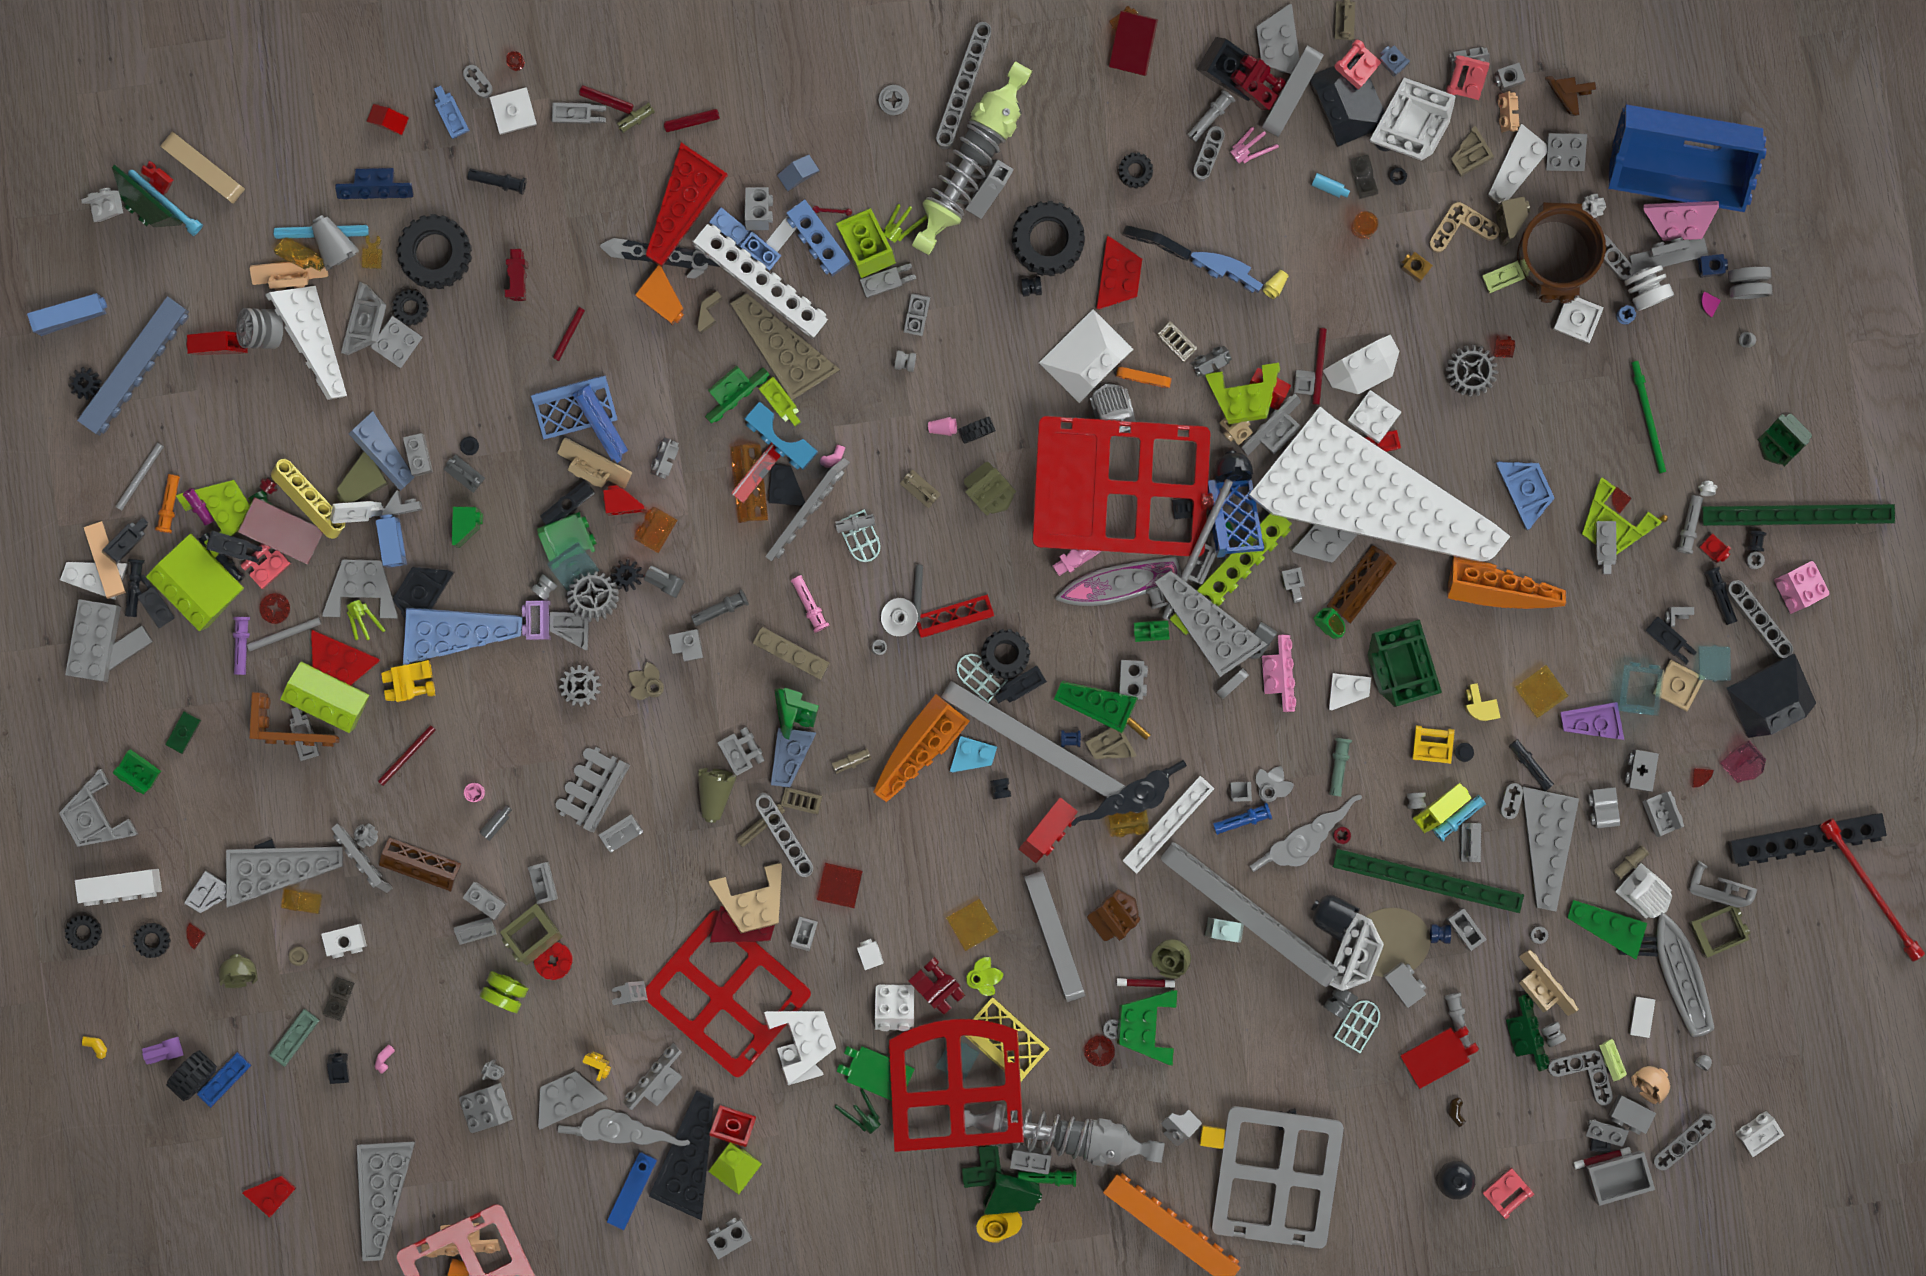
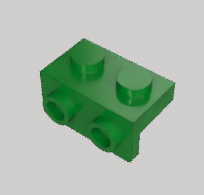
M131 749L127 751L120 765L113 771V774L119 780L126 782L136 792L143 795L153 787L161 773V770Z

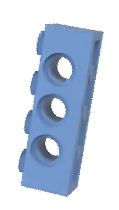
M803 200L787 212L789 217L786 219L792 229L795 227L800 232L798 237L803 244L806 242L811 247L809 252L814 259H820L822 262L820 267L826 275L830 273L833 277L851 263L806 200ZM808 219L811 221V226L806 229L800 226L801 222ZM820 235L823 239L821 243L815 244L812 242V237ZM826 250L833 251L834 256L831 259L823 257V253Z

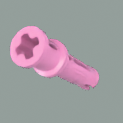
M802 575L792 579L791 582L807 611L806 617L810 619L814 627V633L830 626L829 623H826L821 613L822 609L816 606Z

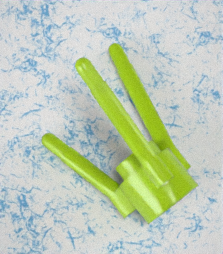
M898 204L889 223L884 228L886 230L884 235L894 243L897 240L901 242L907 234L927 219V215L901 234L903 230L899 226L912 210V207L909 206L899 221L894 224L893 222L901 207Z
M357 600L346 606L355 640H358V634L354 619L358 620L366 640L370 639L361 619L365 615L364 611L382 632H385L384 627L371 613L366 603L362 604L360 600Z

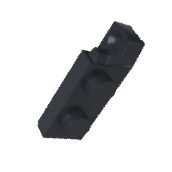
M142 517L136 524L133 522L131 524L128 523L102 550V553L117 565L145 535L143 531L148 526V521Z
M1035 666L1001 687L1002 693L994 698L998 704L1006 699L1010 703L1047 681L1039 667Z

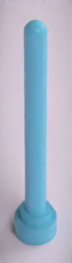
M134 170L128 171V175L186 225L187 231L192 236H195L202 229L203 224L201 222L190 219Z

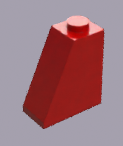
M218 331L187 335V354L218 355L248 353V348H242L239 345L236 332Z

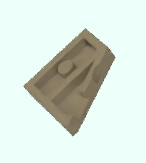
M1476 126L1471 129L1470 134L1451 159L1460 177L1494 159V155Z

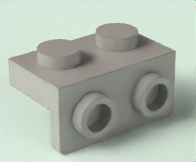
M1671 791L1642 801L1656 837L1684 827L1682 816L1678 811Z

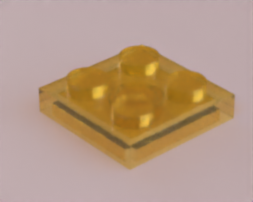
M1547 665L1514 687L1536 718H1539L1569 696Z
M980 898L946 917L965 951L999 932Z

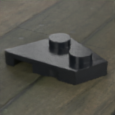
M773 465L769 503L803 506L805 504L791 466Z

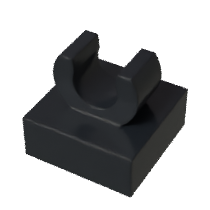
M1191 499L1172 500L1175 520L1192 518L1193 505Z

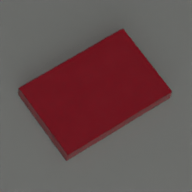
M1123 10L1120 11L1109 67L1146 76L1158 19Z

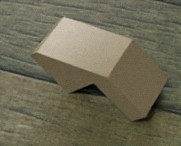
M718 291L701 303L698 331L701 334L716 323L708 310L722 300Z

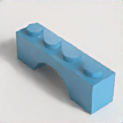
M759 402L745 418V421L748 422L746 426L753 432L757 430L761 433L762 436L760 438L768 445L770 443L777 447L775 451L782 457L786 455L790 458L791 461L789 463L794 468L804 470L818 454V451L804 439L793 443L779 439L773 430L774 413Z

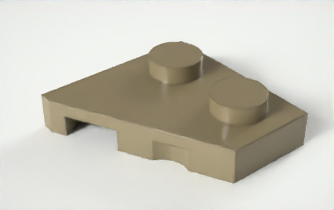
M1113 728L1085 742L1094 759L1137 756L1124 732L1121 733Z

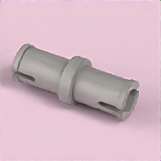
M873 514L861 517L852 516L851 519L835 521L838 533L849 530L859 531V528L876 525Z

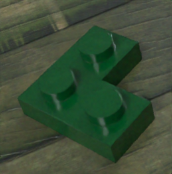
M998 1146L979 1147L981 1166L962 1168L964 1188L991 1185L995 1173L1001 1174Z

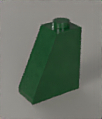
M995 1173L983 1200V1212L986 1215L1034 1211L1036 1205L1042 1199L1040 1186L1037 1183Z

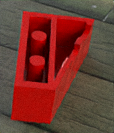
M1060 797L1018 850L1035 863L1044 854L1048 856L1054 849L1052 844L1055 840L1059 842L1066 834L1063 830L1067 826L1069 828L1072 826L1071 822L1075 819L1074 816L1078 811Z

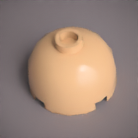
M1646 1066L1638 1070L1631 1077L1633 1086H1638L1642 1090L1639 1094L1652 1104L1657 1102L1660 1104L1669 1094L1670 1082L1667 1078L1668 1074L1662 1068Z

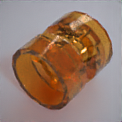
M1369 211L1359 213L1351 225L1353 234L1359 239L1372 237L1378 228V219Z

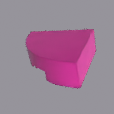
M1703 292L1701 302L1704 312L1712 318L1721 300Z

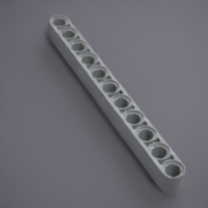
M950 681L941 698L1103 796L1108 798L1111 795L1118 794L1126 787L954 682Z
M1172 842L1161 856V860L1318 983L1327 987L1338 974L1339 970L1336 966L1181 846Z

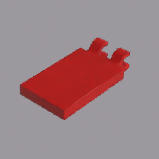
M1466 1025L1455 1032L1450 1027L1400 1055L1419 1089L1470 1062L1468 1056L1479 1050L1476 1043L1465 1048L1460 1038L1469 1033Z

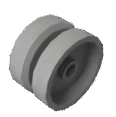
M1745 267L1728 271L1729 282L1739 284L1729 289L1730 299H1754L1773 295L1771 284L1760 283L1771 278V268Z

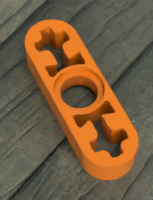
M1117 367L1116 377L1163 388H1170L1172 378L1124 367Z

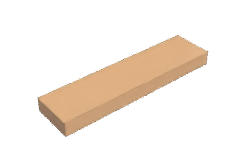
M103 522L83 527L107 599L126 593L117 565L102 553V550L109 544Z

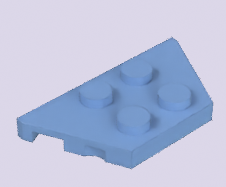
M1497 462L1496 466L1526 530H1529L1554 500V495L1539 463Z

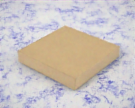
M1670 660L1652 694L1687 712L1705 677Z

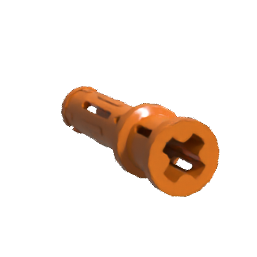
M168 474L161 510L158 511L159 519L155 531L172 533L171 523L172 518H175L173 509L180 476Z

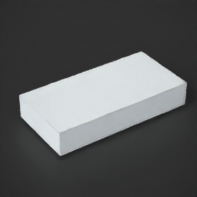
M1635 996L1630 1035L1650 1038L1655 1006L1654 999Z

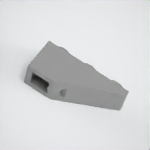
M998 159L992 161L993 165L989 166L985 173L986 177L978 185L979 190L974 192L971 197V203L967 204L965 210L982 219L1014 170Z

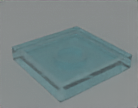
M579 542L547 563L548 567L567 591H571L569 585L574 584V578L580 580V574L586 577L588 571L591 575H594L595 571H599L596 564Z

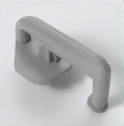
M1697 861L1698 864L1694 870L1689 887L1692 894L1737 908L1748 906L1754 901L1757 889L1718 877V881L1726 884L1723 892L1699 885L1703 871L1708 866L1701 861ZM1739 888L1748 890L1746 898L1732 895L1731 891L1738 892Z

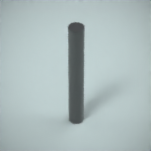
M916 565L914 606L918 613L917 623H920L923 565Z

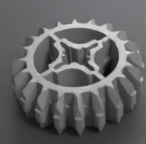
M1467 345L1464 346V352L1459 348L1457 349L1458 355L1455 353L1451 355L1455 361L1448 360L1447 362L1452 367H1447L1446 371L1452 372V374L1446 377L1447 379H1454L1449 383L1450 386L1455 383L1458 385L1454 389L1455 391L1462 388L1461 395H1464L1467 390L1469 397L1473 395V391H1475L1476 396H1479V389L1486 393L1487 389L1485 386L1488 388L1493 387L1489 381L1495 382L1497 380L1492 376L1498 374L1497 370H1492V368L1497 366V363L1491 364L1490 362L1495 357L1491 356L1488 359L1487 355L1490 351L1487 350L1484 354L1481 353L1483 350L1482 346L1479 347L1478 351H1476L1475 345L1471 346V351H1469ZM1476 356L1478 360L1475 363H1469L1462 358ZM1483 362L1487 368L1486 378L1480 372V366ZM1458 364L1464 370V376L1461 380L1457 374ZM1476 364H1478L1475 368L1476 370L1474 371L1476 372V374L1473 373L1472 375H1469L1466 378V376L1469 374V370H1467L1468 367L1472 368ZM1472 378L1477 381L1479 380L1482 384L1469 386L1465 383Z
M588 571L586 577L580 574V580L574 578V584L569 585L571 591L567 592L569 597L567 602L571 604L569 607L571 611H574L575 616L581 614L582 621L588 617L589 622L592 621V618H595L598 622L600 616L606 619V613L612 615V609L617 608L616 602L619 601L617 596L619 592L618 589H615L616 583H611L612 579L610 577L605 579L604 573L598 576L597 571L594 572V575H591ZM594 585H598V586H601V587H603V588H602V589H598V588H596ZM588 586L585 592H581V594L578 595L583 588ZM591 590L593 591V595L596 597L594 598L595 603L593 602V598H591ZM605 599H607V601L602 606L598 607V604L600 602L605 601ZM588 604V605H590L592 608H587V607H584L583 605Z

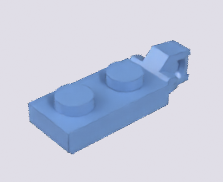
M441 86L434 88L438 96L434 100L435 105L451 138L454 139L469 132L470 130L453 96L450 93L445 94Z

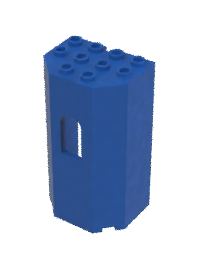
M1625 105V108H1622L1613 139L1612 155L1609 162L1608 189L1682 202L1719 201V208L1745 212L1747 205L1751 204V190L1756 188V174L1759 175L1761 172L1762 163L1760 161L1765 159L1767 149L1764 148L1766 137L1763 136V128ZM1686 140L1720 147L1717 149H1709L1704 147L1684 144V142Z

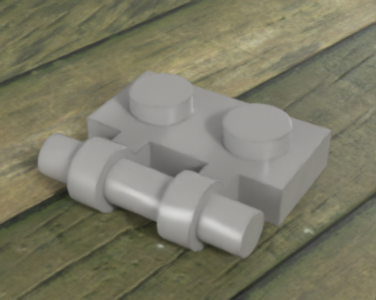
M747 727L740 730L743 738L738 740L734 733L718 742L733 772L737 776L753 767L750 762L751 759L755 758L758 764L765 761L761 748L758 749L753 740L754 736L748 731ZM744 743H747L751 750V753L746 755L741 746Z

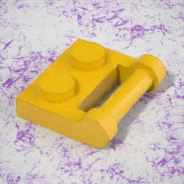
M1416 725L1412 760L1451 764L1454 729H1448V731L1422 728V726ZM1421 735L1447 738V744L1421 741Z

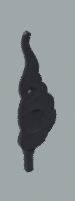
M1182 760L1163 770H1154L1145 778L1128 784L1118 794L1106 798L1094 812L1076 817L1071 822V825L1075 826L1080 821L1097 820L1116 813L1126 814L1130 811L1140 813L1146 809L1157 807L1163 801L1165 793L1169 788L1168 778L1187 766L1185 761Z

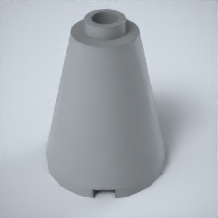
M321 215L313 220L314 224L311 227L326 271L359 253L358 248L328 216L324 218Z

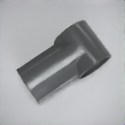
M650 566L643 579L674 598H677L685 582L653 566Z

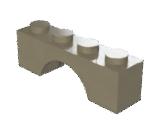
M761 627L753 642L754 645L820 680H822L830 665L824 659L764 627Z

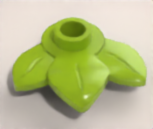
M990 957L981 958L975 962L974 969L967 974L966 983L970 988L977 989L982 995L991 996L995 994L993 985L1001 981L1003 973L999 969L991 968ZM974 976L979 978L977 983L973 981Z

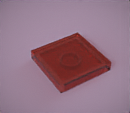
M825 863L817 900L855 908L863 871Z

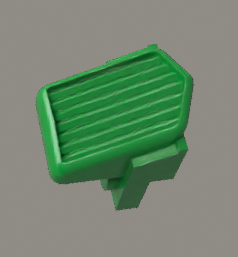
M777 688L775 689V698L782 736L785 739H790L795 722L803 727L810 726L814 728L819 705L802 701L803 693L784 688V690Z

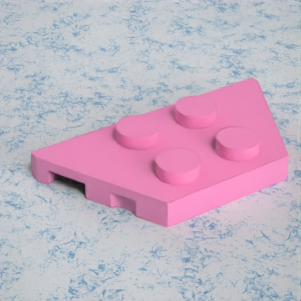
M1719 201L1644 204L1646 215L1663 241H1670L1681 237L1683 240L1702 239L1719 208Z

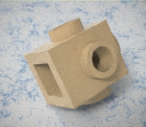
M1226 418L1219 422L1225 431L1223 435L1230 442L1233 440L1238 445L1253 433L1248 427L1251 425L1249 421L1228 424Z

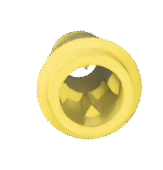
M1279 270L1264 284V294L1272 299L1279 297L1289 277L1288 274Z

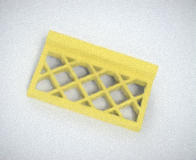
M992 997L973 1020L985 1019V1021H988V1019H999V1024H1002L1003 1018H1009L1013 1022V1029L1024 1031L1027 1034V1042H1019V1045L1028 1046V1056H1019V1059L1028 1058L1029 1067L1025 1071L1020 1069L1022 1081L1049 1048ZM992 1003L998 1008L999 1016L988 1017V1007ZM965 1036L1005 1072L1002 1042L1000 1044H993L987 1038ZM1030 1044H1038L1044 1050L1039 1055L1031 1056ZM1014 1056L1008 1057V1062H1013L1010 1059H1014Z

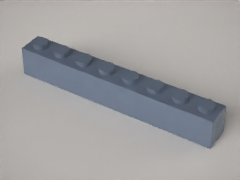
M167 296L77 421L99 436L101 433L104 434L110 427L109 422L111 419L116 418L121 412L120 407L124 402L127 403L132 397V390L143 382L145 372H149L155 365L153 361L157 356H161L164 353L166 343L174 339L177 334V328L180 324L183 325L187 321L189 311Z

